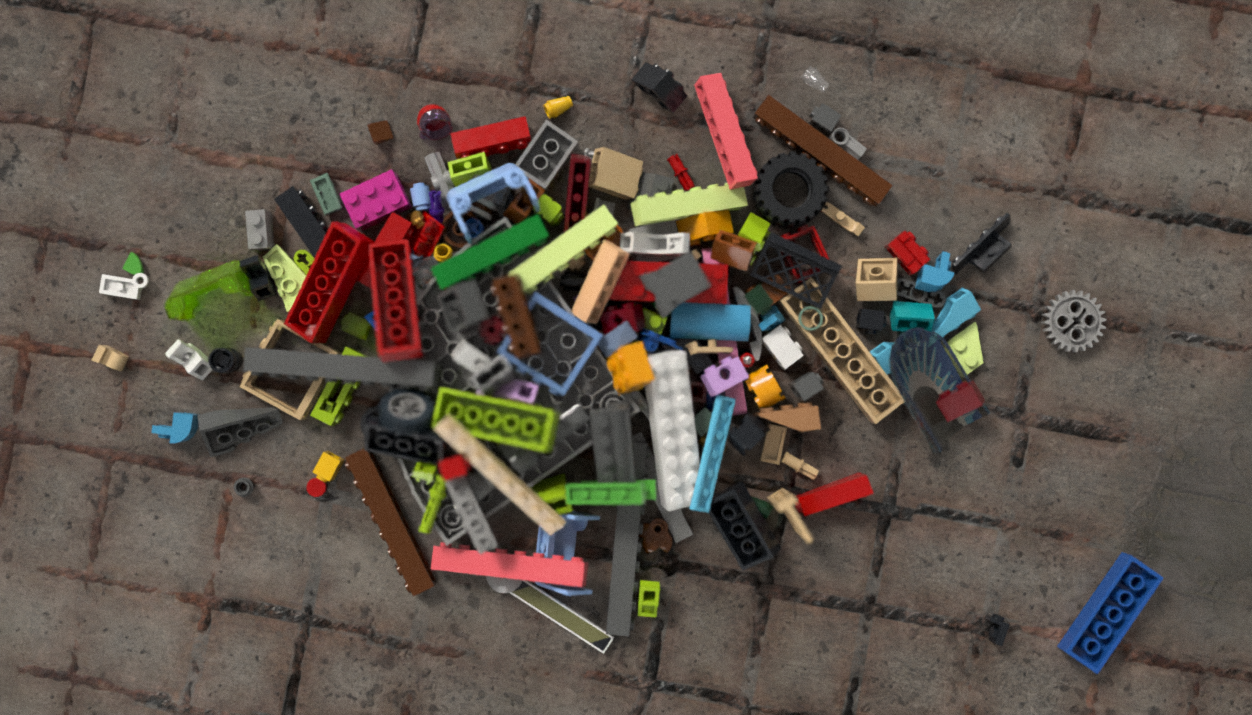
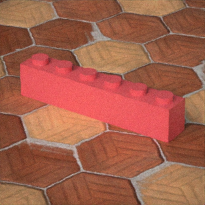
M721 73L700 76L694 87L729 189L750 186L758 178L757 170L753 166L751 153L745 143L744 133L740 129L739 119L735 114L732 99L729 97L726 81L723 80Z

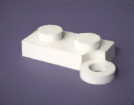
M143 273L135 274L133 279L102 274L99 293L140 300L141 288H145L148 285L149 278ZM140 277L144 279L142 284L138 283Z

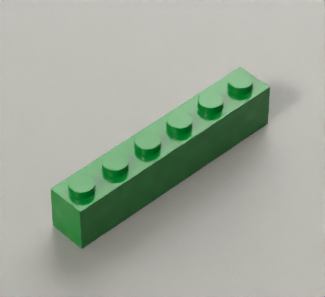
M537 214L432 267L431 270L441 290L445 291L463 281L475 280V275L481 272L483 274L494 270L493 266L499 263L501 265L507 264L512 261L511 257L517 254L522 256L530 251L529 248L535 245L540 247L546 244L547 239L550 237Z

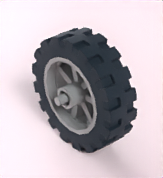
M401 388V390L394 389L391 393H386L385 398L382 397L380 401L379 420L380 422L382 421V426L384 428L387 427L390 432L394 431L398 435L419 434L422 430H427L428 425L432 424L434 403L422 391L418 392L417 389L413 388L411 390L407 388Z

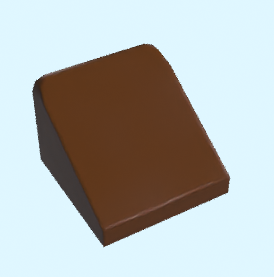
M387 120L367 124L372 140L376 145L394 139Z

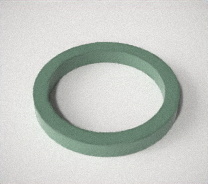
M808 306L800 311L798 321L803 329L812 331L821 326L823 315L818 308ZM807 309H814L820 315V322L814 328L805 327L801 321V315Z

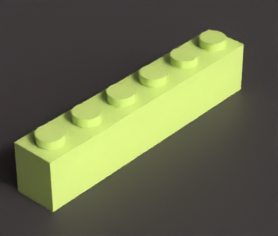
M725 183V186L720 187L718 184L709 185L707 189L694 187L688 192H684L683 189L675 190L669 195H666V192L654 194L655 197L648 198V195L636 197L637 200L631 203L635 227L685 219L702 212L740 210L748 206L745 189L742 187L730 190L728 183Z
M603 205L514 269L508 276L520 274L525 294L530 295L538 289L536 286L539 283L543 282L545 284L554 277L552 275L554 272L565 270L569 266V261L572 259L577 261L585 255L584 251L587 248L593 249L601 243L599 240L602 237L606 236L608 238L614 234L618 223L605 205Z

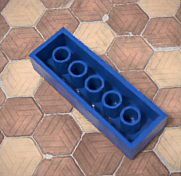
M1121 552L1057 647L1098 674L1157 589L1163 577L1132 555Z

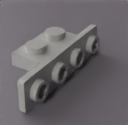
M465 475L446 481V486L455 502L454 508L457 514L461 515L463 519L462 525L465 531L469 532L478 553L482 554L497 547V542Z

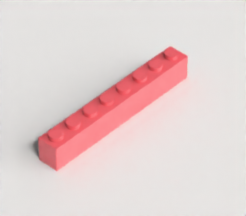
M440 542V546H433L431 569L583 587L586 586L588 562H583V558L571 557V560H564L562 555H552V558H546L544 553H533V556H528L525 551H514V554L507 553V549L496 548V552L487 551L479 554L477 550L470 549V545L459 544V547L456 548L452 547V543L446 545L444 542Z

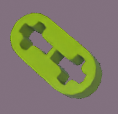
M298 250L294 254V262L307 275L315 258L306 250ZM301 254L304 256L307 255L306 260L309 262L308 265L305 262H300Z

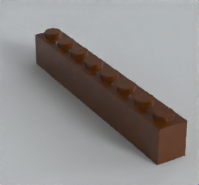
M769 94L755 112L753 118L759 126L767 127L771 130L770 133L774 137L782 138L786 141L785 144L792 150L797 149L799 152L807 154L806 158L808 159L814 158L817 166L821 165L824 169L822 172L827 171L832 175V179L835 182L843 183L848 187L847 190L850 193L861 196L865 204L876 207L893 186Z
M363 448L345 457V466L349 472L353 473L355 478L353 479L354 484L358 490H361L363 494L362 500L365 506H369L372 512L370 514L372 521L378 524L380 528L379 534L381 539L386 541L389 546L387 549L392 559H395L397 563L396 569L400 576L403 575L408 593H412L414 597L434 587L437 581L373 452L365 451Z

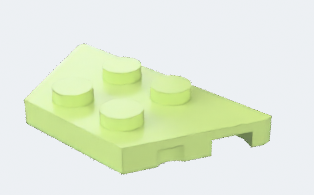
M972 322L943 343L962 378L983 364L976 322Z

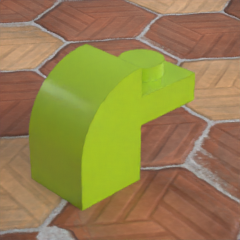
M640 580L637 616L657 617L660 592L659 581Z

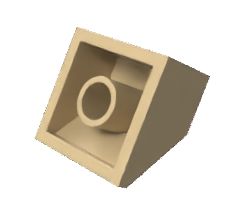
M897 258L858 259L856 276L857 301H897Z

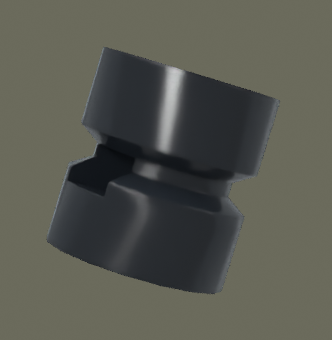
M216 348L210 353L208 361L211 369L215 372L232 373L241 367L242 356L236 349Z

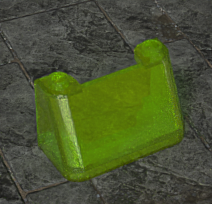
M239 261L227 262L175 284L164 305L168 319L185 322L195 319L193 315L196 307L201 306L197 297L218 288L227 294L241 291L245 296L253 295L250 291L249 278L240 268Z

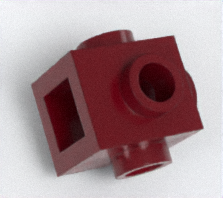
M491 315L490 319L487 318L480 322L478 332L481 333L480 337L485 338V343L495 345L496 342L502 343V339L505 340L507 336L503 329V324H505L502 323L503 318ZM491 326H494L496 329L494 334L489 333Z

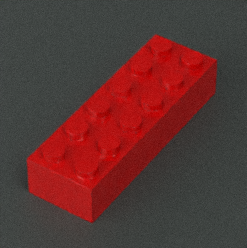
M332 221L284 324L310 343H326L369 255L368 244H374L375 242L347 223Z
M404 239L368 244L378 354L382 362L423 357L412 249L409 241Z
M626 261L609 297V301L655 302V295L645 289L639 275L659 270L671 262ZM698 263L711 287L684 303L727 304L728 264Z

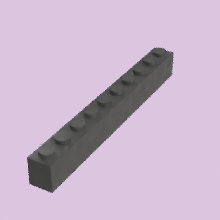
M245 347L243 371H251V375L263 376V373H269V377L281 378L282 374H287L289 379H300V376H306V380L318 381L319 377H323L326 382H337V379H344V383L356 384V380L363 381L362 385H375V382H382L381 386L393 387L394 384H400V388L412 389L413 385H418L421 390H432V387L439 385L440 363L414 360L382 362L381 358Z
M632 440L636 480H644V477H648V466L645 465V458L650 456V446H647V442ZM618 504L606 627V634L629 636L630 630L633 631L634 619H631V611H635L636 608L633 592H637L638 581L634 580L635 573H639L640 561H636V556L641 553V542H638V534L642 535L643 523H640V515L644 516L645 504Z

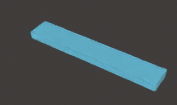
M716 395L689 508L691 510L709 513L736 399Z

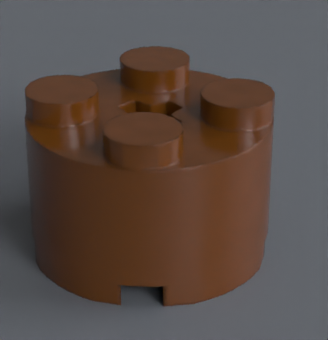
M451 211L443 219L442 225L445 226L442 235L451 246L461 249L468 242L464 234L460 232V226L453 211ZM470 211L460 215L463 223L471 218L479 220Z

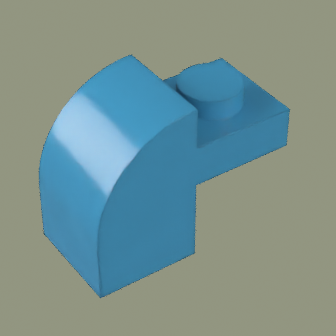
M943 251L936 258L935 267L924 264L918 271L916 289L936 292L941 290L953 278L954 272L949 271L951 267V261H949L950 253Z
M175 412L173 414L172 426L152 425L151 433L158 434L159 438H170L169 443L188 441L197 432L199 425L197 415L199 414Z

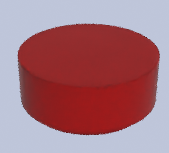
M313 478L307 483V492L313 497L322 496L327 491V483L318 478Z

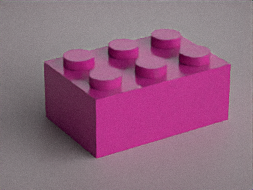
M392 169L340 193L355 228L359 231L387 220L392 212L399 214L412 208L397 173Z

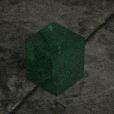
M761 284L743 296L756 315L759 313L764 315L772 309L770 305L774 302Z

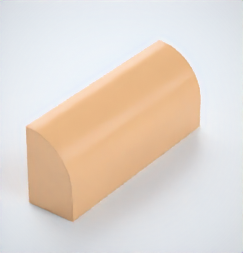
M603 240L571 311L575 316L585 323H598L630 255L628 252L608 240Z

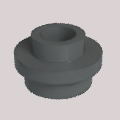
M239 478L234 484V491L238 496L246 497L253 492L254 484L249 478ZM243 483L247 485L246 490L242 489Z

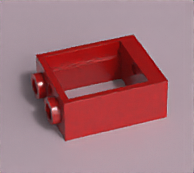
M804 225L798 228V232L793 235L789 232L781 236L789 241H794L809 234L817 254L829 259L814 225L811 227ZM790 256L783 258L787 268L794 266ZM795 268L789 270L793 281L800 279V275L797 274ZM812 268L802 272L803 277L814 274Z

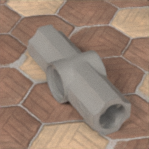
M434 152L424 157L432 176L431 181L436 192L441 191L442 204L446 212L452 211L447 201V193L455 185L450 178L449 170L445 166L441 153Z

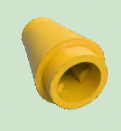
M567 96L548 100L546 104H543L547 117L555 119L573 107L571 98Z
M439 244L435 247L433 255L440 264L450 259L453 252L449 245Z

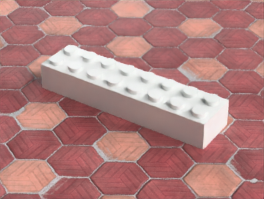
M678 348L647 354L655 380L645 386L660 504L667 511L690 506L700 466L686 352Z

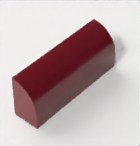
M572 153L570 156L563 233L585 219L591 158L588 156Z

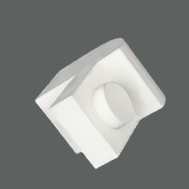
M178 339L165 353L168 358L183 365L190 375L202 381L213 370L209 365V358L191 343L186 344Z

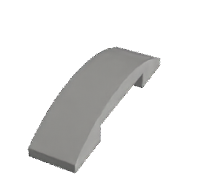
M736 286L731 289L736 305H750V327L755 341L748 343L750 353L754 356L755 362L759 360L762 349V333L758 325L760 323L752 303Z

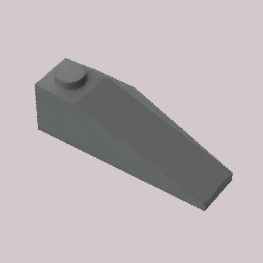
M277 407L216 410L197 415L199 430L210 457L229 453L235 450V446L242 442L248 443L251 441V437L259 433L264 434L283 423Z

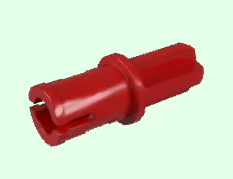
M678 154L669 157L667 161L675 173L674 176L679 179L685 191H690L695 185L687 172L688 168L684 167Z

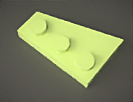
M276 244L263 256V259L278 288V293L283 299L286 311L289 312L306 278V274Z

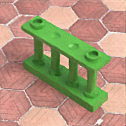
M581 480V483L566 484V504H644L645 500L657 499L656 480H636L635 483H598V480Z

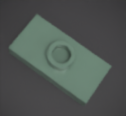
M328 173L310 180L325 216L344 209Z

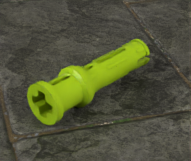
M441 473L435 474L436 480L433 488L429 491L430 499L419 527V531L425 534H431L440 504L447 496L446 481Z

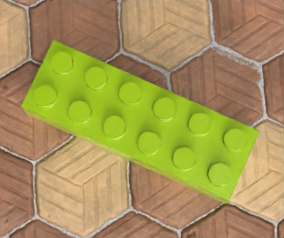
M440 387L431 427H436L446 416L450 415L472 436L552 452L560 412Z

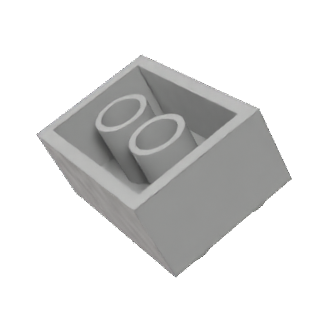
M546 120L515 165L524 172L527 180L530 178L547 193L570 160L571 153L574 154L579 147V143L576 139Z

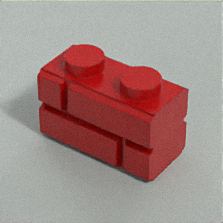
M904 230L890 241L885 248L893 258H897V262L910 276L926 264L930 258L928 257L929 252L923 246L919 247L915 242L917 240L911 232L907 233Z
M461 454L439 461V468L445 481L466 475L474 466Z

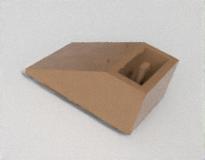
M812 402L797 403L798 407H793L790 404L779 405V409L776 410L773 407L759 408L760 412H755L759 417L801 432L821 429L818 406L812 405Z

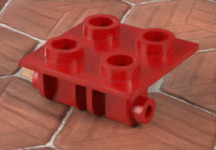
M423 210L422 220L425 222V225L420 230L415 227V235L409 240V244L413 248L415 256H423L427 261H430L445 226Z

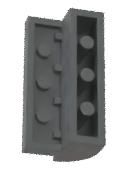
M627 401L607 403V408L589 411L598 483H635L636 470Z

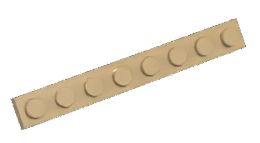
M446 416L436 425L434 430L468 459L472 465L550 536L564 526L566 521L452 416Z

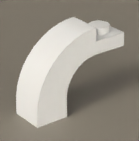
M620 233V248L629 254L677 256L689 252V234Z

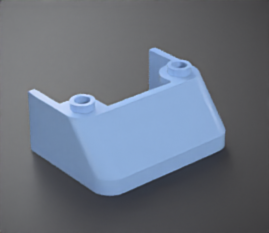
M507 163L461 184L447 193V201L468 244H471L472 241L460 215L470 209L471 203L508 186L511 188L523 186L535 211H540L537 197L524 172L517 165Z
M580 511L561 514L559 516L566 522L561 529L551 536L539 526L536 553H544L546 558H552V555H562L564 560H571V557H574L577 531H583L588 524V520H600V516ZM535 581L538 586L567 596L587 595L593 592V590L579 586Z

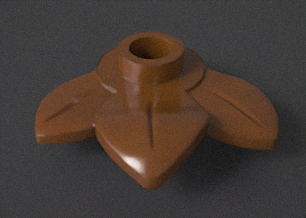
M656 518L651 523H643L642 535L638 534V536L644 538L643 549L646 553H652L658 548H661L666 553L671 550L673 540L672 536L668 533L669 527L664 519ZM659 525L661 527V531H657L655 526Z

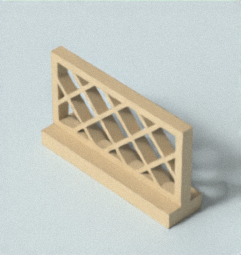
M781 488L766 497L774 508L780 513L783 512L795 532L808 544L813 541L792 505L798 502L793 494Z

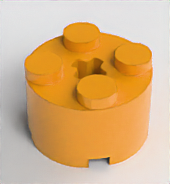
M768 365L749 374L748 380L745 381L749 390L755 391L757 397L754 399L759 408H769L786 399L785 395L780 396L779 393L782 390L772 372L767 373Z

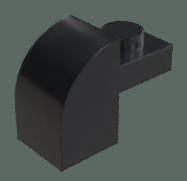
M258 255L239 261L240 268L249 278L250 291L258 301L277 295L274 279L271 277L265 261L262 262Z

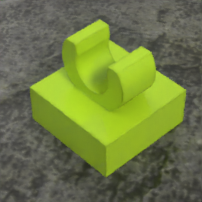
M417 462L413 470V477H416L417 482L420 479L427 480L429 485L436 474L438 466Z

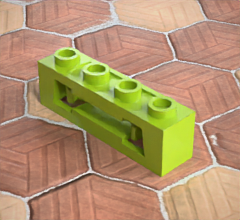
M345 347L342 355L369 357L351 347ZM337 379V382H327L310 416L330 426L339 424L343 419L344 414L342 412L345 406L348 407L353 399L351 395L354 389H358L361 381L356 380V384L345 383L336 403L333 401L329 402L328 400L333 398L342 379Z

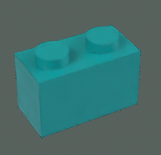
M893 301L889 315L892 331L905 332L910 329H924L931 332L935 320L932 304Z

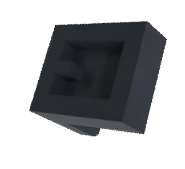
M993 613L990 616L986 614L985 618L994 623V626H991L989 630V640L994 644L1003 646L1010 624L1005 622L1004 617Z

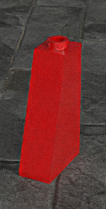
M857 472L795 496L798 502L794 505L798 513L801 512L803 516H807L874 493L867 475Z

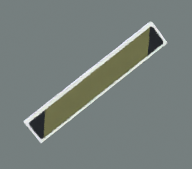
M523 580L515 591L510 592V594L603 654L614 639L613 635L606 634L604 629L530 581Z

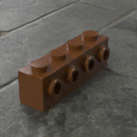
M512 274L492 280L494 284L492 285V292L495 297H498L499 305H497L498 312L505 321L503 329L511 341L509 344L511 354L515 355L517 359L542 351L520 274Z

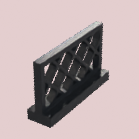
M771 232L750 276L821 309L842 265ZM768 246L776 249L777 258L768 260L766 255ZM791 256L794 258L796 265L786 269L782 258ZM779 259L783 270L773 273L769 263ZM767 264L770 275L762 277L756 274L759 266ZM810 265L814 274L803 277L800 266ZM797 268L800 279L790 282L787 271ZM784 272L788 283L779 285L776 283L774 275ZM827 273L831 275V278L827 284L821 285L818 274ZM815 276L818 287L808 290L804 279ZM802 280L805 291L798 294L794 292L792 284ZM817 289L820 290L822 297L819 303L811 299L809 292Z

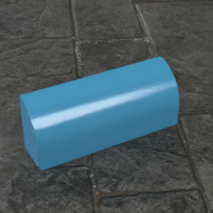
M682 303L671 312L670 338L748 341L750 305Z

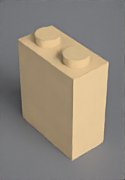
M605 147L597 148L594 151L588 187L625 200L634 199L639 190L638 183L643 172V161Z

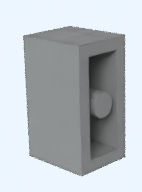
M265 209L245 211L248 249L255 252L270 251L274 247L272 212Z

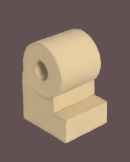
M99 345L92 361L104 364L118 371H123L129 356L108 345Z

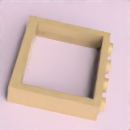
M277 319L269 327L270 333L267 338L262 340L259 348L273 349L284 329L302 339L304 338L286 326L284 320ZM311 343L329 354L342 355L340 351L325 343ZM246 371L243 374L242 383L239 387L298 420H306L326 381L323 377H319L318 381H313L298 409L255 386L254 382L258 376L251 375V371Z

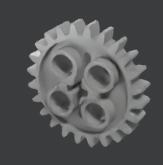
M1071 290L1069 293L1065 291L1062 292V296L1060 294L1055 295L1056 300H1049L1051 306L1044 307L1048 313L1042 314L1046 321H1042L1041 324L1047 325L1043 331L1049 332L1046 339L1053 338L1052 345L1058 343L1057 349L1064 348L1065 352H1070L1071 349L1072 352H1078V350L1086 351V347H1093L1092 342H1099L1096 336H1103L1100 329H1106V327L1101 325V322L1107 319L1101 318V315L1105 311H1099L1102 304L1095 305L1097 298L1089 299L1090 293L1083 295V291H1078L1077 293L1075 290ZM1072 303L1076 306L1075 312H1072L1070 309ZM1086 316L1090 319L1089 325H1086L1084 321ZM1059 317L1063 320L1062 326H1059L1057 323ZM1073 330L1077 332L1076 339H1073L1072 337Z

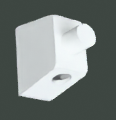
M464 338L461 339L451 353L455 361L473 373L487 368L492 362L488 355Z

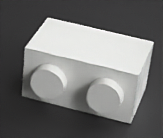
M778 325L762 337V343L780 367L785 370L804 355L801 353L803 349L797 341L793 342L790 338L791 333L787 327Z

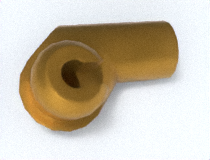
M413 211L406 215V219L413 226L415 225L416 229L420 230L424 227L425 222L422 220L423 214L420 211Z

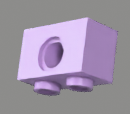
M729 356L720 361L722 365L718 367L712 365L704 369L705 374L701 375L700 378L710 397L725 391L749 377L739 357L732 359ZM721 370L726 372V380L721 378Z

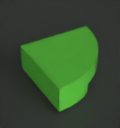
M131 252L122 269L133 275L144 273L140 257Z

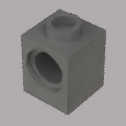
M822 103L819 108L815 106L811 112L810 117L812 119L809 124L829 135L842 115Z

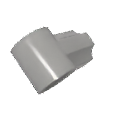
M844 128L835 129L828 137L857 160L867 149L851 137ZM835 134L842 136V142L836 141Z

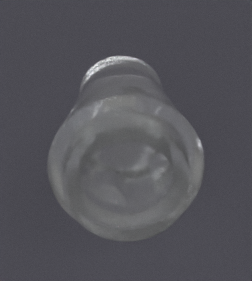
M809 66L801 76V79L804 80L803 83L822 93L830 85L816 67Z

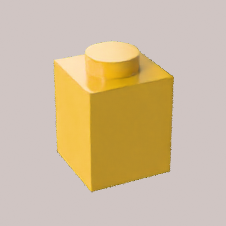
M325 451L322 453L313 473L317 475L316 478L323 482L332 481L338 474L345 459L330 451Z

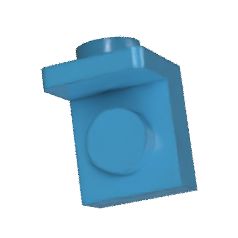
M773 305L760 315L763 322L758 325L762 331H772L783 323L785 318L778 307Z

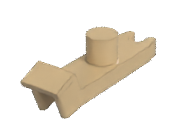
M826 202L824 204L827 206V209H822L823 214L848 232L856 236L860 235L865 228L861 223L854 221L831 203Z
M714 339L708 340V347H698L696 341L685 345L690 355L730 354V352H733V347H717V342Z

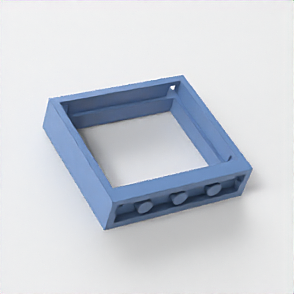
M535 292L528 303L530 311H532L536 303H539L592 337V342L563 387L507 352L506 349L511 343L509 336L505 338L497 353L517 365L516 370L526 375L528 372L534 376L532 380L542 386L545 383L550 386L549 391L557 396L562 394L564 396L603 335Z

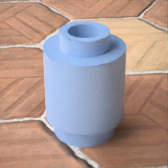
M424 183L413 184V188H410L413 207H415L416 211L420 212L431 208L430 189Z

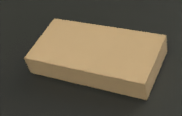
M768 423L767 426L771 430L765 434L760 461L780 465L787 427Z

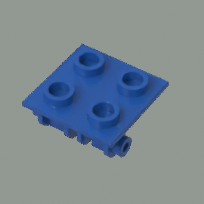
M644 328L642 331H636L639 332L636 343L643 342L645 350L649 352H654L657 349L659 341L682 350L681 347L676 346V341Z

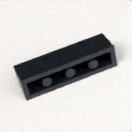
M292 186L274 200L315 258L329 227L323 220H319L317 217L319 213L312 204H308L306 201L308 197L305 192Z

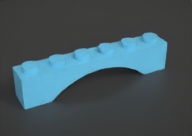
M961 288L946 298L941 312L934 320L931 330L933 335L929 337L928 346L936 342L935 336L942 340L947 333L958 329L960 324L974 318L976 313L981 311L971 291ZM883 342L870 351V354L887 375L891 374L889 359L894 342Z

